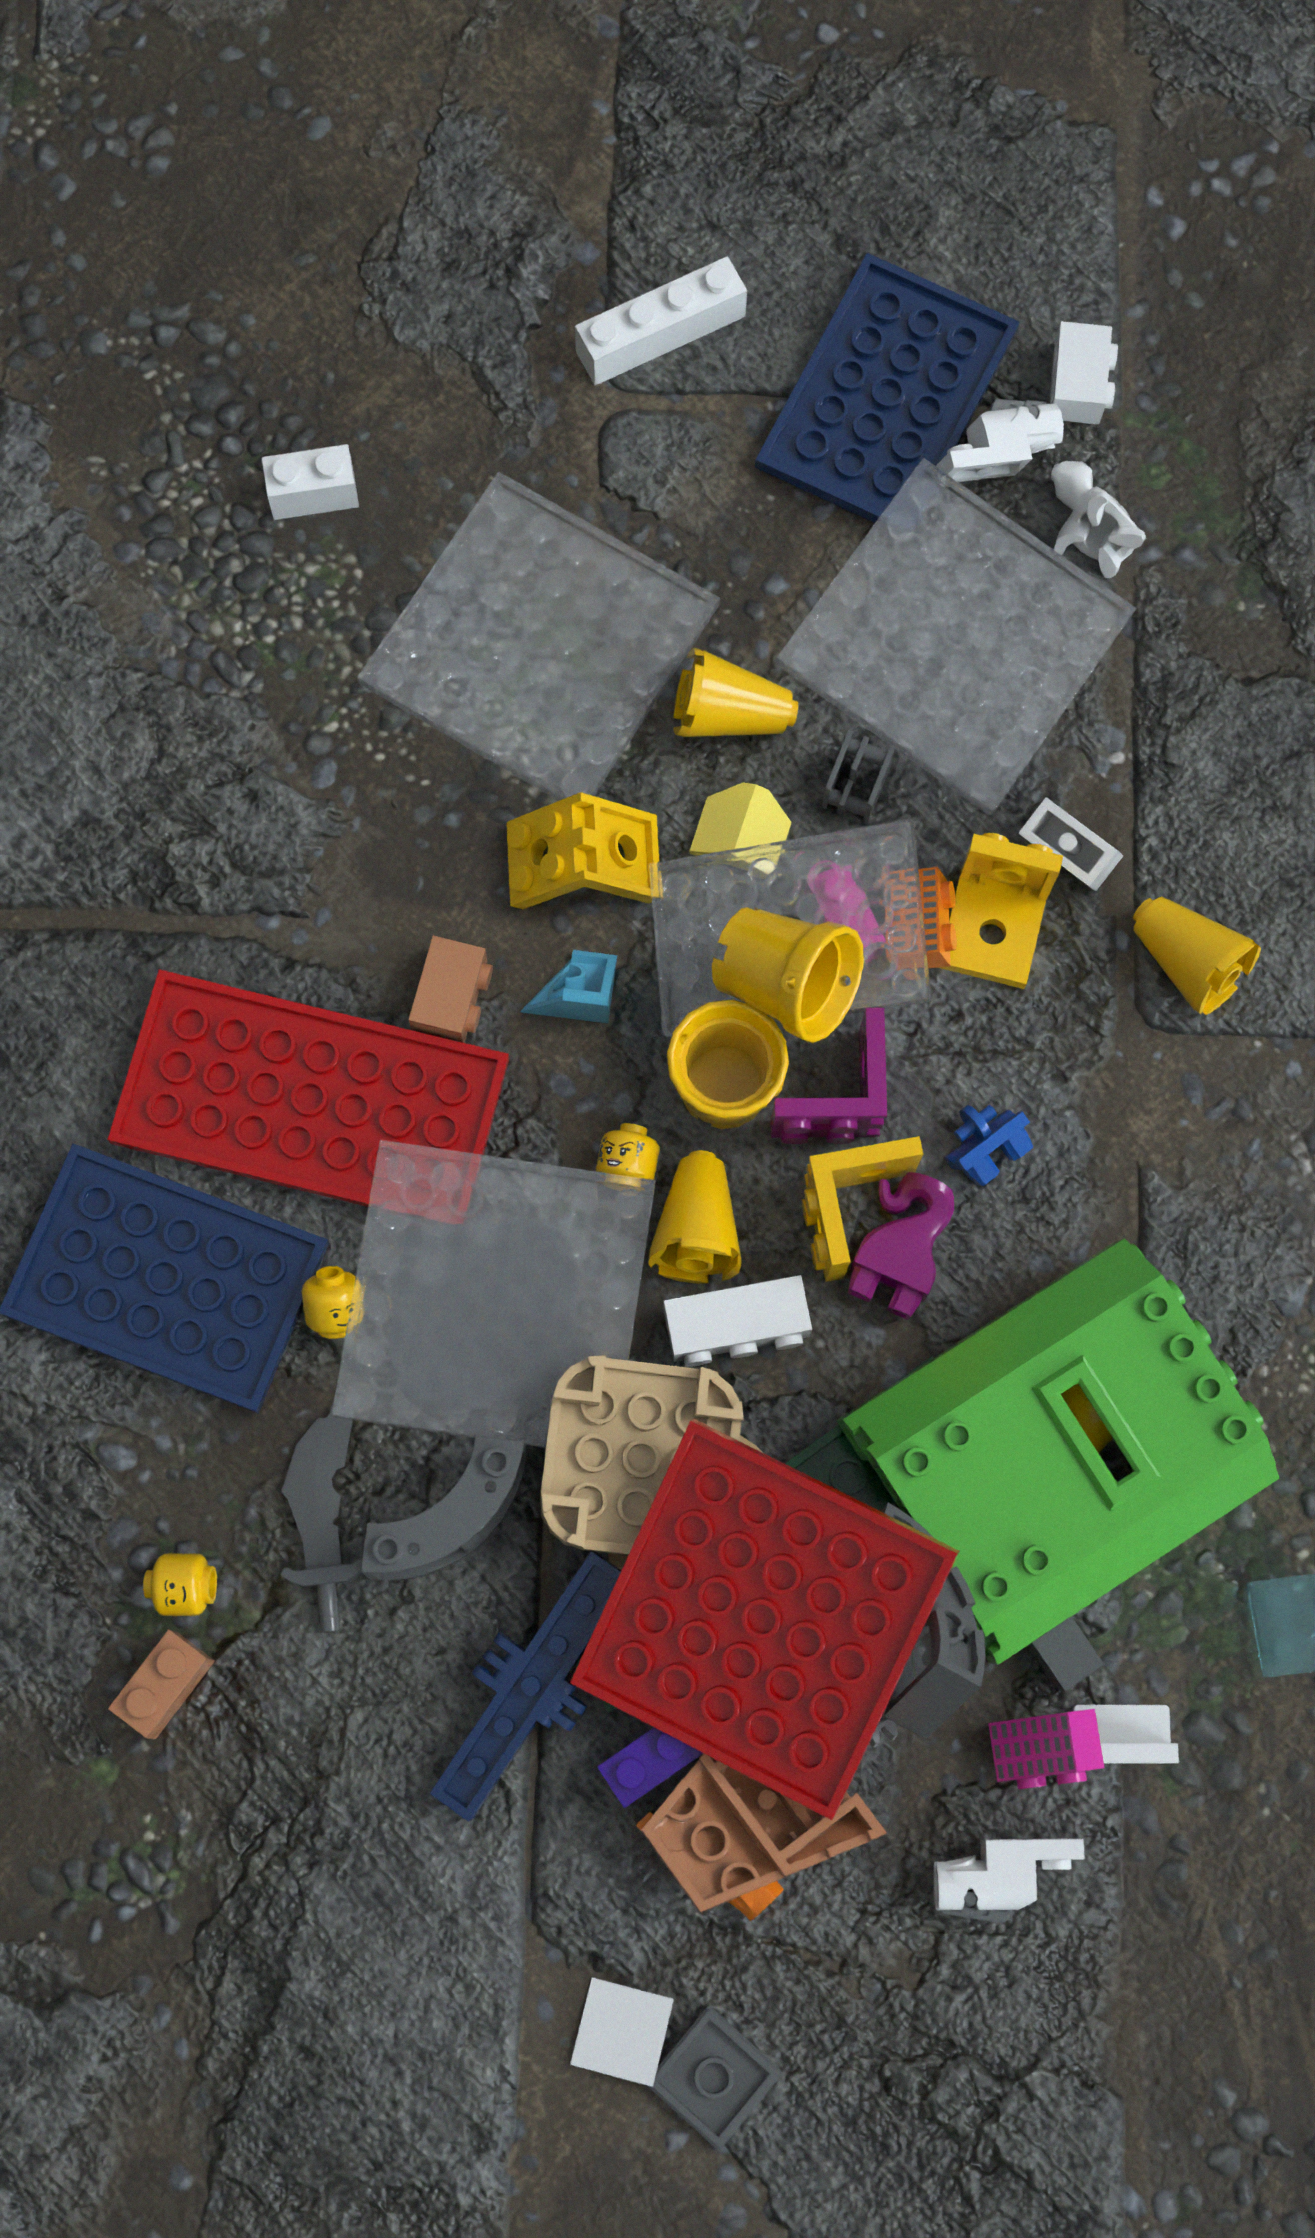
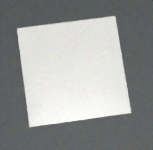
M592 1978L570 2065L653 2087L674 1999Z

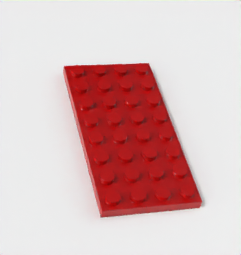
M159 969L107 1140L113 1145L443 1226L463 1225L466 1223L510 1058L508 1053Z

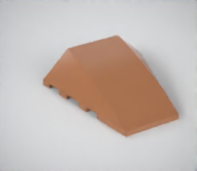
M704 1753L641 1830L700 1913L887 1834L858 1793L850 1797L846 1792L833 1820H830Z

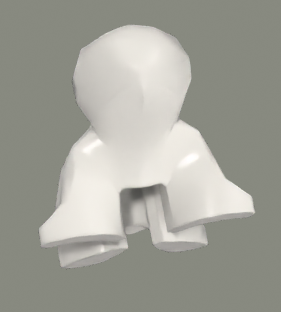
M1064 461L1054 465L1051 472L1056 497L1073 511L1059 531L1054 550L1058 555H1063L1067 546L1072 543L1082 553L1099 561L1100 569L1105 578H1112L1117 574L1121 562L1134 549L1141 547L1146 539L1145 533L1138 529L1127 511L1116 499L1103 489L1093 487L1092 469L1083 461Z

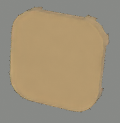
M606 1355L588 1356L586 1359L570 1366L557 1382L551 1400L540 1504L541 1515L550 1533L563 1544L580 1550L629 1555L690 1420L696 1419L738 1441L740 1440L741 1422L744 1420L742 1401H739L733 1387L718 1375L719 1372L704 1367L695 1369L606 1358Z

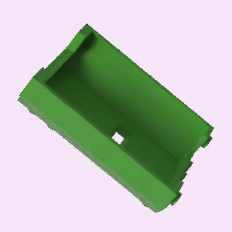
M1125 1238L1110 1244L836 1420L860 1460H869L898 1508L919 1523L935 1539L960 1551L952 1568L958 1567L976 1604L971 1609L977 1630H983L985 1657L989 1663L999 1665L1279 1479L1276 1462L1272 1455L1268 1438L1260 1427L1264 1424L1261 1414L1250 1401H1243L1234 1387L1238 1383L1234 1372L1223 1360L1218 1361L1208 1346L1211 1344V1338L1204 1326L1198 1320L1192 1321L1182 1305L1185 1304V1298L1179 1287L1170 1279L1166 1281L1163 1275L1144 1257L1139 1248L1133 1243L1130 1244ZM1077 1383L1133 1469L1132 1473L1118 1482L1112 1476L1061 1396L1063 1392Z

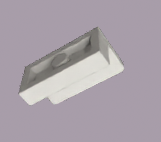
M1075 1705L1073 1707V1711L1095 1709L1104 1764L1179 1763L1178 1743H1171L1170 1714L1167 1705Z

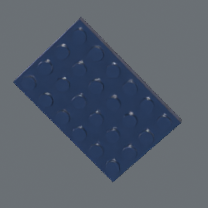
M867 253L755 459V468L909 539L938 485L934 467L947 455L949 449L958 446L1012 343L1020 322Z
M72 1143L1 1304L0 1315L259 1414L303 1308L302 1287L306 1280L316 1275L328 1248L329 1241L323 1237Z

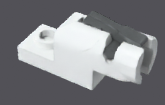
M995 400L991 404L990 410L980 415L967 428L968 444L958 445L949 449L947 455L934 467L937 483L943 484L1016 475L1032 460L1031 454L1055 448V444L1061 443L1064 429L1060 408L1056 403L1048 404L1043 401Z
M1083 1839L980 1840L981 1860H976V1855L946 1862H934L935 1908L943 1914L1005 1923L1012 1910H1019L1037 1900L1036 1860H1042V1869H1071V1859H1084Z

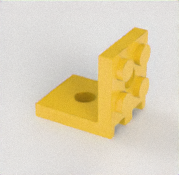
M579 792L507 821L511 907L526 909L583 887L648 904L661 899L657 815ZM618 842L620 843V845L622 846V848H623V850H624V855H625L624 858H623L622 855L620 854V851H619V848H618ZM548 846V853L543 856L544 850Z
M996 833L974 834L961 868L955 893V907L951 909L949 924L953 923L955 927L957 947L956 950L950 951L951 966L939 968L1024 989L1031 968L1046 900L1060 873L1063 855L1055 854L1051 848L1041 844L1022 846L1010 843L1005 836ZM988 924L996 925L1002 930L1004 940L998 944H988L982 940L979 933L980 928Z
M920 1136L809 1156L810 1164H807V1174H804L806 1189L804 1190L805 1199H802V1210L806 1226L814 1225L816 1234L814 1235V1243L811 1244V1254L814 1268L816 1271L823 1270L825 1282L844 1279L851 1262L836 1189L875 1182L881 1179L903 1177L908 1172H916L923 1156Z

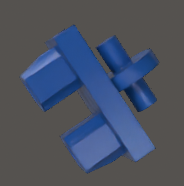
M967 1105L959 1111L964 1124L954 1131L956 1138L960 1142H965L945 1156L944 1159L951 1169L963 1171L975 1185L984 1186L1000 1172L988 1155L1000 1146L1006 1157L1012 1161L1021 1158L1033 1149L1032 1142L1024 1129L1030 1121L1023 1111L1014 1114L1011 1110L1007 1109L995 1118L997 1112L991 1105H988L979 1113L972 1106Z

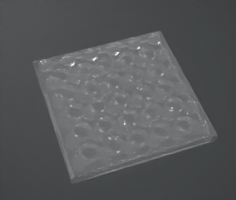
M923 458L775 660V664L991 816L1137 608Z
M498 472L361 671L358 681L360 685L558 801L579 792L594 796L717 610L720 598Z
M380 1140L332 1416L471 1438L479 1436L524 1441L525 1446L546 1449L551 1400L558 1380L569 1367L586 1359L588 1356L606 1355V1358L629 1361L656 1180Z

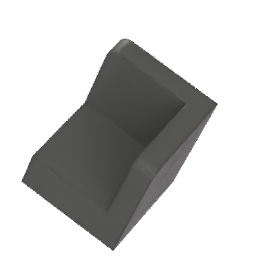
M1073 1618L1066 1619L1027 1645V1648L1058 1693L1067 1691L1104 1665Z

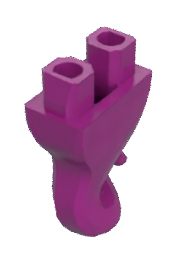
M908 1172L902 1178L894 1195L890 1192L889 1182L885 1179L879 1180V1202L882 1208L891 1214L903 1213L914 1201L924 1204L926 1210L917 1215L885 1223L866 1235L851 1265L850 1270L853 1272L847 1291L849 1295L870 1302L878 1282L893 1288L895 1292L887 1310L905 1320L910 1319L921 1301L924 1302L932 1288L936 1276L932 1247L935 1240L949 1224L954 1211L952 1189L937 1179L915 1172Z

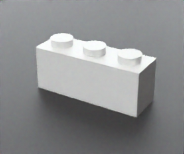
M801 1275L664 1300L663 1305L673 1362L684 1360L685 1367L712 1362L711 1355L730 1352L731 1358L751 1356L758 1353V1346L774 1343L776 1350L795 1348L803 1345L802 1338L809 1337L812 1331Z

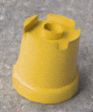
M745 907L730 918L717 942L727 946L724 960L713 957L712 979L718 991L733 996L779 1020L785 1031L802 1040L814 1043L827 1038L840 1025L853 1003L860 985L864 965L863 943L858 932L846 925L830 921L817 925L758 908L753 910ZM847 976L851 980V983L848 986L845 983V979Z
M736 1000L708 1002L689 1012L673 1031L667 1051L670 1080L687 1110L697 1120L699 1117L704 1122L711 1123V1127L718 1129L740 1127L753 1120L760 1110L767 1107L771 1100L782 1091L789 1065L786 1039L775 1021L764 1012Z

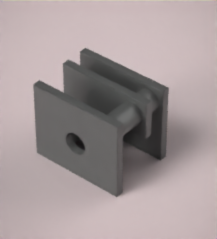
M848 730L825 787L821 808L827 810L829 804L838 807L837 814L842 815L844 810L863 816V823L868 825L891 767L895 747L890 745L888 751L868 744L869 737L864 736L862 741L852 738L853 731ZM849 754L855 756V760L851 767L845 790L842 792L835 789ZM864 760L882 766L868 801L850 795Z

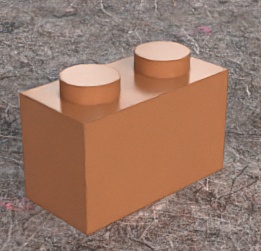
M437 936L432 937L409 1016L411 1030L465 1043L468 1032L475 1033L481 1013V1007L475 1006L479 990L487 991L493 971V965L487 964L485 948Z
M169 1629L108 1709L145 1738L156 1739L215 1661L181 1634Z

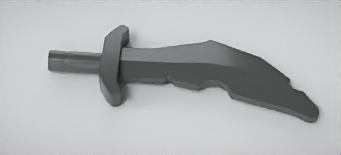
M347 1392L331 1405L330 1414L326 1418L318 1417L295 1446L281 1491L288 1499L299 1530L306 1570L293 1571L289 1568H284L281 1576L303 1588L317 1587L321 1633L340 1631L336 1584L349 1583L362 1574L363 1558H359L353 1564L342 1565L338 1526L334 1525V1521L339 1517L341 1495L335 1491L332 1480L336 1472L344 1468L346 1464L354 1415L360 1403V1396L356 1392Z

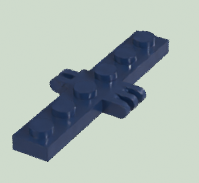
M591 1551L526 1650L506 1635L498 1632L493 1641L498 1647L508 1653L503 1658L495 1651L487 1648L482 1656L487 1662L497 1668L494 1674L478 1664L471 1672L476 1678L497 1693L430 1792L433 1797L468 1822L473 1820L537 1722L550 1728L555 1721L566 1730L571 1731L576 1721L561 1711L566 1705L580 1715L587 1708L586 1704L572 1695L577 1687L571 1684L567 1677L588 1645L621 1573L620 1568L597 1552Z

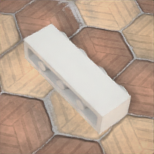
M728 256L575 325L576 353L596 386L744 318L747 289Z

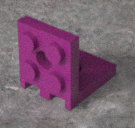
M866 1008L858 1032L860 1098H775L770 1119L771 1138H781V1142L785 1144H803L808 1142V1137H827L828 1143L847 1144L854 1142V1137L880 1136V1129L884 1126V1118H887L884 1008Z

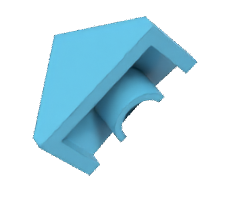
M573 950L572 958L520 1012L608 1023L617 955Z

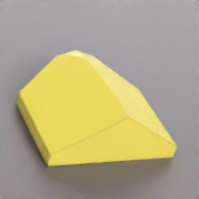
M743 782L707 797L689 854L774 879L792 822L768 789L756 784Z

